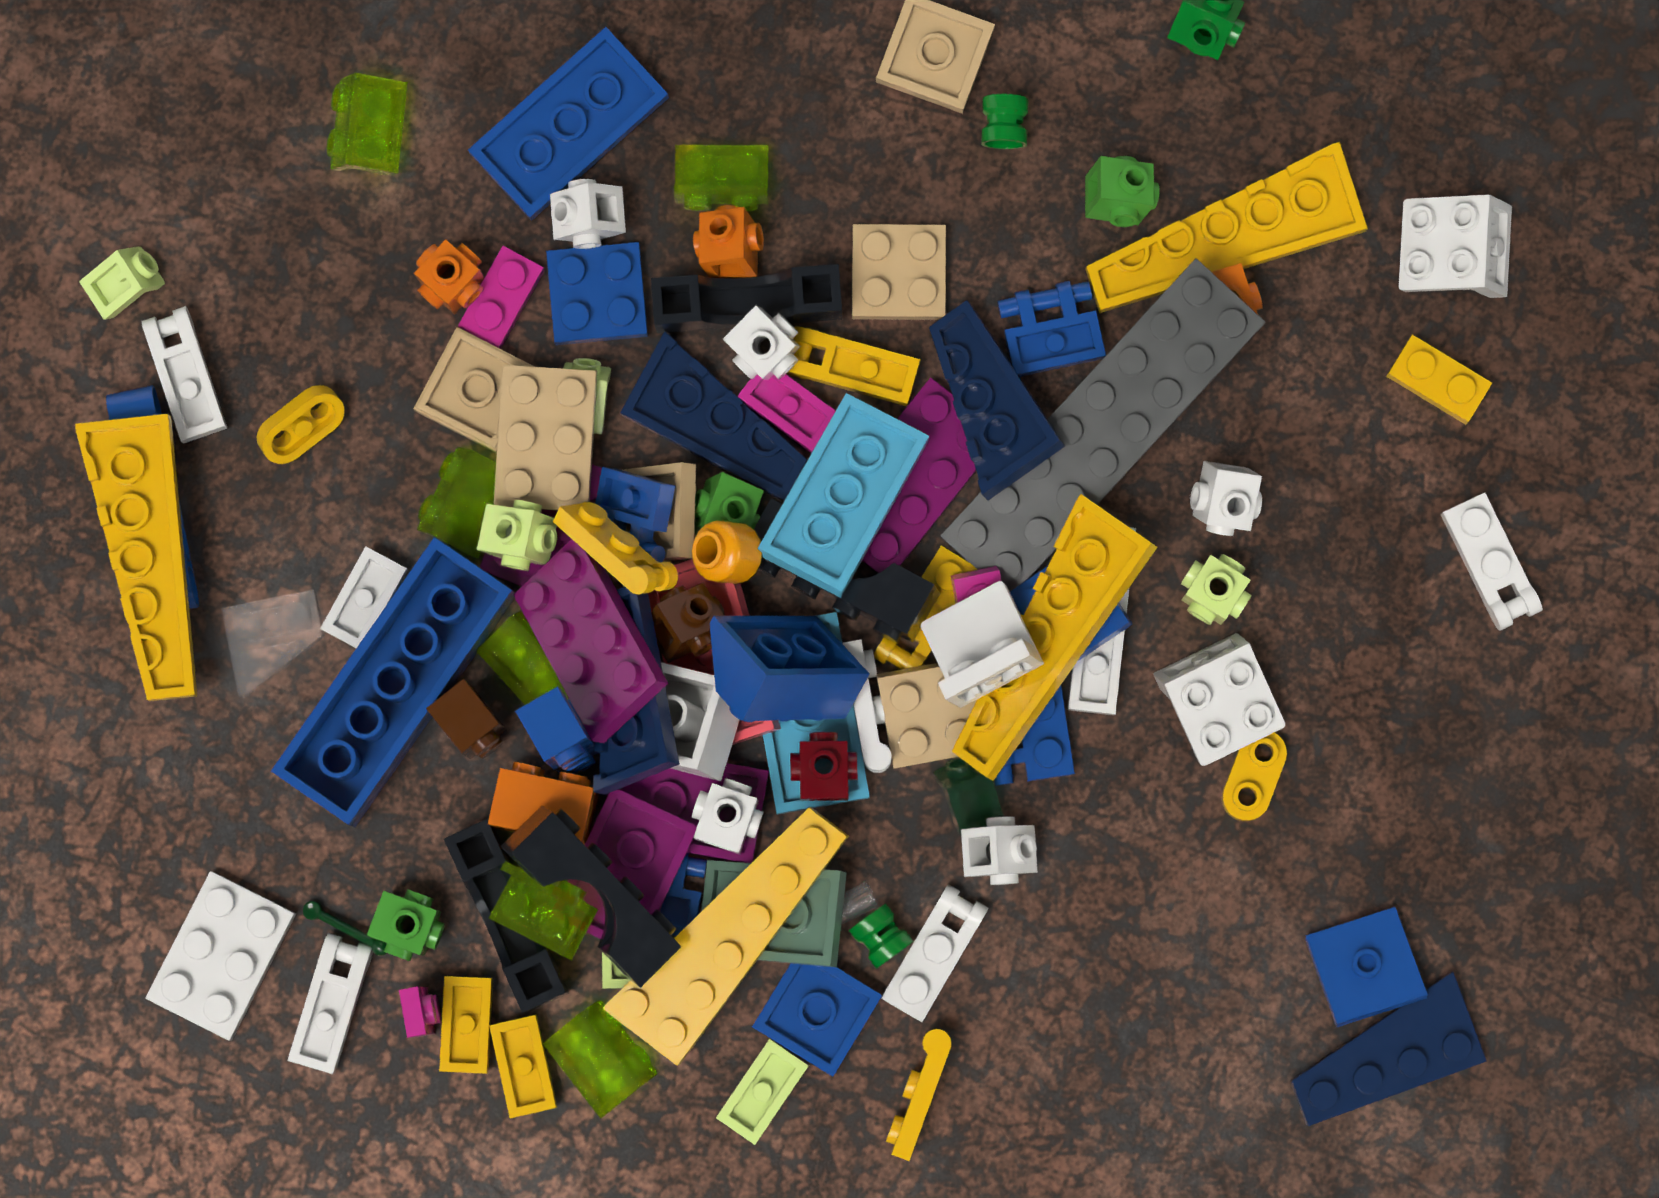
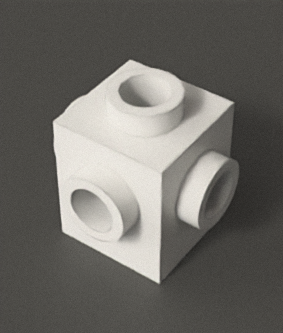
M578 179L568 182V189L550 194L554 240L573 242V248L590 249L600 247L601 239L626 233L621 186L597 184L596 180Z
M755 306L723 338L737 353L732 361L750 379H753L757 374L765 380H769L773 375L781 379L798 362L794 353L801 347L793 339L798 334V331L781 314L778 313L772 318L759 306ZM768 338L771 343L770 350L766 354H762L760 344L764 339Z
M1203 461L1200 481L1194 484L1191 491L1190 505L1193 509L1192 516L1207 524L1206 531L1215 534L1233 536L1235 529L1251 531L1253 519H1257L1262 507V495L1259 492L1262 476L1246 467Z
M725 778L723 786L712 783L709 793L700 791L692 813V818L699 820L693 838L740 855L746 836L755 839L764 814L763 811L756 809L758 799L749 796L752 787ZM725 807H732L736 810V817L731 822H722L719 818L721 810Z
M1015 817L986 818L987 827L961 829L964 877L990 876V885L1019 883L1018 874L1038 872L1034 825H1015Z

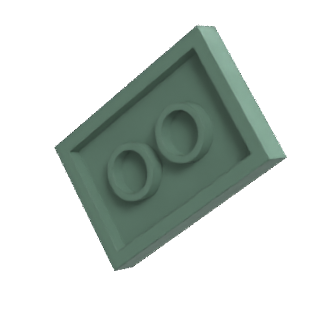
M707 860L702 911L751 863ZM824 869L757 961L837 968L847 873Z

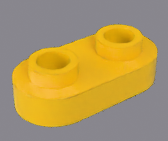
M323 385L312 386L304 390L262 423L257 432V444L271 462L277 464L290 463L340 425L344 417V405L331 388ZM321 403L317 409L311 410L316 404ZM284 431L281 437L274 439L278 433Z
M1275 732L1237 751L1221 797L1225 811L1236 820H1254L1264 814L1270 804L1287 757L1286 745L1283 739ZM1265 744L1270 747L1272 756L1269 761L1262 762L1256 758L1255 749L1258 745ZM1243 788H1249L1255 794V801L1250 806L1241 804L1238 799L1239 791Z

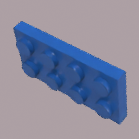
M605 27L471 146L468 151L532 221L551 204V193L568 189V182L578 180L662 105L669 96L623 44Z

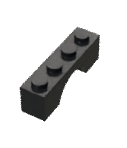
M839 264L792 267L783 272L748 278H710L701 275L651 278L654 326L657 334L664 333V331L666 333L734 328L755 306L762 307L772 318L778 313L781 314L790 324L842 320Z
M770 499L753 529L761 541L783 505L773 499ZM763 557L758 568L759 571L773 578L776 577L778 572L794 580L791 587L816 600L820 593L835 601L832 608L851 620L857 621L859 615L875 623L873 630L895 643L898 642L900 637L912 643L914 642L921 629V623L926 620L940 595L935 584L895 563H892L885 570L872 577L851 579L841 598Z
M541 806L501 847L535 882L543 887L562 880H580L594 887L602 900L605 911V926L597 947L630 981L641 988L681 948V945L671 936L677 929L660 911L656 909L650 914L639 903L645 896L626 876L620 881L615 878L607 869L613 862L596 844L592 842L586 847L575 836L580 827L562 809H559L554 814L549 809Z
M488 819L444 838L460 877L474 900L499 956L502 970L521 1012L528 1013L569 994V990L505 850L501 847L500 838L495 828L488 825Z

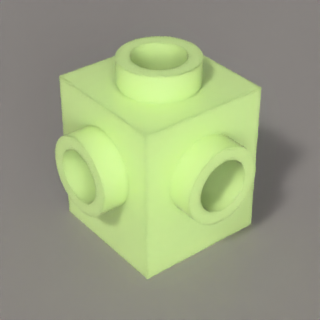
M514 500L513 507L486 504L477 550L501 558L502 566L529 571L530 563L545 565L550 560L551 552L554 550L557 542V525L553 523L554 518L541 513L542 505L523 500Z
M1221 554L1219 559L1210 555L1204 565L1195 560L1181 582V585L1188 588L1182 598V601L1189 605L1187 611L1209 625L1213 621L1221 625L1229 614L1237 619L1252 596L1245 591L1251 580L1242 575L1245 567L1224 554ZM1213 579H1218L1225 583L1227 586L1226 593L1220 596L1213 594L1210 590V582Z

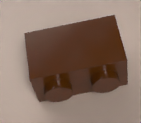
M464 679L426 708L458 750L469 759L475 755L484 759L503 744V740L499 736L507 731V729L473 686Z

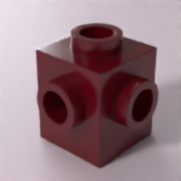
M809 733V741L800 742V753H790L791 781H800L801 801H848V780H858L857 752H848V742L838 741V733ZM827 759L833 764V769L827 774H821L815 769L817 761Z

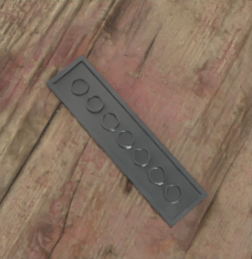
M1195 258L1048 418V421L1065 447L990 500H987L980 492L940 536L977 570L997 566L1000 570L1001 581L1006 584L1009 592L1028 580L1054 553L1056 548L1053 546L1080 494L1098 505L1266 322Z

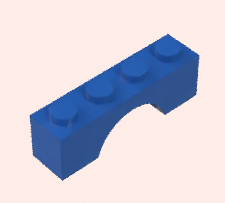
M558 686L515 711L543 761L559 774L560 772L567 771V773L578 775L596 763L593 756L598 752H594V741L588 735L570 699H566Z

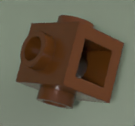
M704 583L688 590L684 586L674 588L666 593L652 610L658 648L667 663L691 652L697 657L712 649L710 622L713 616H725L720 601L715 596H711Z

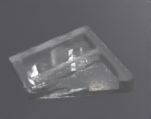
M314 589L221 608L238 697L240 698L251 695L255 692L254 689L273 674L279 673L292 663L293 659L300 653L307 651L325 637L324 631L320 629L322 621Z

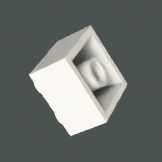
M661 662L663 675L668 682L665 687L680 763L671 769L721 781L740 719L730 712L727 703L716 692L714 675Z

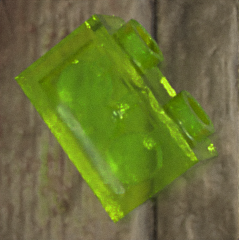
M356 72L340 80V83L334 88L331 101L332 110L336 111L335 129L331 130L327 140V155L331 157V170L342 171L350 168L389 176L398 174L408 82Z
M675 145V203H684V209L692 211L712 209V204H730L745 207L747 211H754L758 209V204H768V145Z
M457 447L454 453H449L440 467L439 477L441 480L434 495L430 494L420 507L418 519L421 521L417 530L425 535L433 536L471 557L479 558L481 551L477 550L486 504L494 505L496 462L471 449Z
M522 610L512 614L477 649V653L525 705L557 686L562 690L565 697L567 696Z
M504 861L500 870L511 876L489 919L572 961L598 911L597 908L583 901L587 892L565 880L560 881L557 887L552 884L543 887L535 882L521 867L518 868Z
M598 1000L575 1016L547 1039L543 1045L601 1119L655 1077L657 1072L651 1065L647 1052L633 1042L622 1028V1023L603 1010L605 1004Z

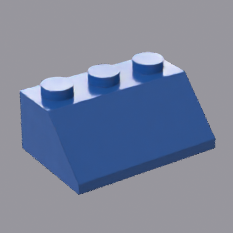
M713 616L710 622L716 692L727 703L730 712L736 718L745 722L845 719L870 674L817 616Z

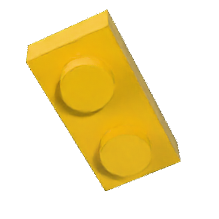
M1413 334L1386 376L1465 425L1470 421L1492 385V382Z
M444 976L439 1072L488 1073L490 1051L489 1025H491L493 978Z
M537 1015L489 1025L509 1118L558 1108Z

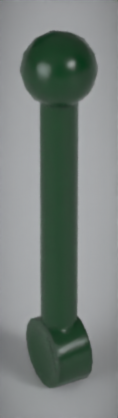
M309 901L304 905L303 915L307 919H319L372 947V951L377 956L387 954L384 952L387 943L369 937L366 933L323 911L320 903Z

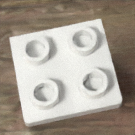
M1492 195L1412 198L1404 200L1399 289L1405 292L1471 289L1489 298L1507 297L1512 205Z
M1002 581L986 587L921 623V629L945 677L944 680L938 682L945 699L960 708L1044 664L1006 584Z
M1238 633L1153 673L1160 690L1170 699L1194 754L1202 766H1206L1285 727L1284 719L1250 643Z

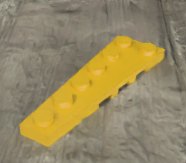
M1337 142L1287 166L1286 169L1264 180L1261 179L1245 187L1242 191L1206 206L1205 209L1181 221L1178 220L1158 230L1157 233L1149 237H1144L1086 266L1085 270L1099 313L1163 294L1195 258L1211 272L1242 263L1243 269L1366 232L1368 228L1340 142Z
M169 414L75 424L88 479L91 482L97 504L98 517L107 541L111 566L115 572L120 590V600L124 615L129 624L130 637L146 698L148 701L195 697L197 696L171 416Z
M1082 494L1076 500L1053 546L1056 548V551L1045 573L1040 572L1033 587L1035 593L1024 615H1021L1044 664L977 699L952 749L954 754L993 781L1157 549V546Z
M812 807L808 808L674 938L681 945V948L641 988L632 981H629L604 1006L603 1010L675 1065H680L849 835Z

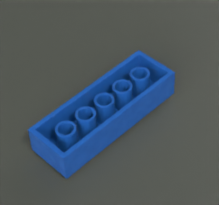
M434 537L274 765L271 772L346 824L356 827L431 720L432 716L426 708L454 687L515 599L514 592Z

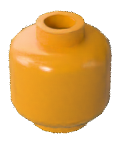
M720 520L707 523L698 531L693 541V564L698 573L709 581L732 584L748 581L756 574L761 564L762 553L758 550L761 540L756 531L747 524Z

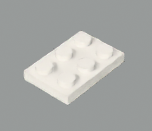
M210 871L145 999L228 1041H232L296 913Z

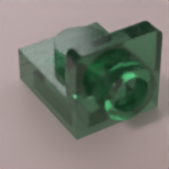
M960 757L949 760L944 767L933 772L936 782L944 791L955 829L960 836L961 829L987 827L986 818L1004 817L993 780L985 777Z

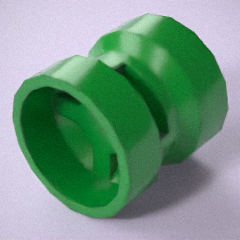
M991 94L984 96L982 113L987 117L989 124L982 129L981 145L994 149H1019L1026 147L1028 130L1021 124L1023 123V118L1028 115L1029 99L1015 94Z
M886 903L848 930L856 942L864 943L869 950L868 958L876 969L914 942L906 930L899 929L894 923V913Z

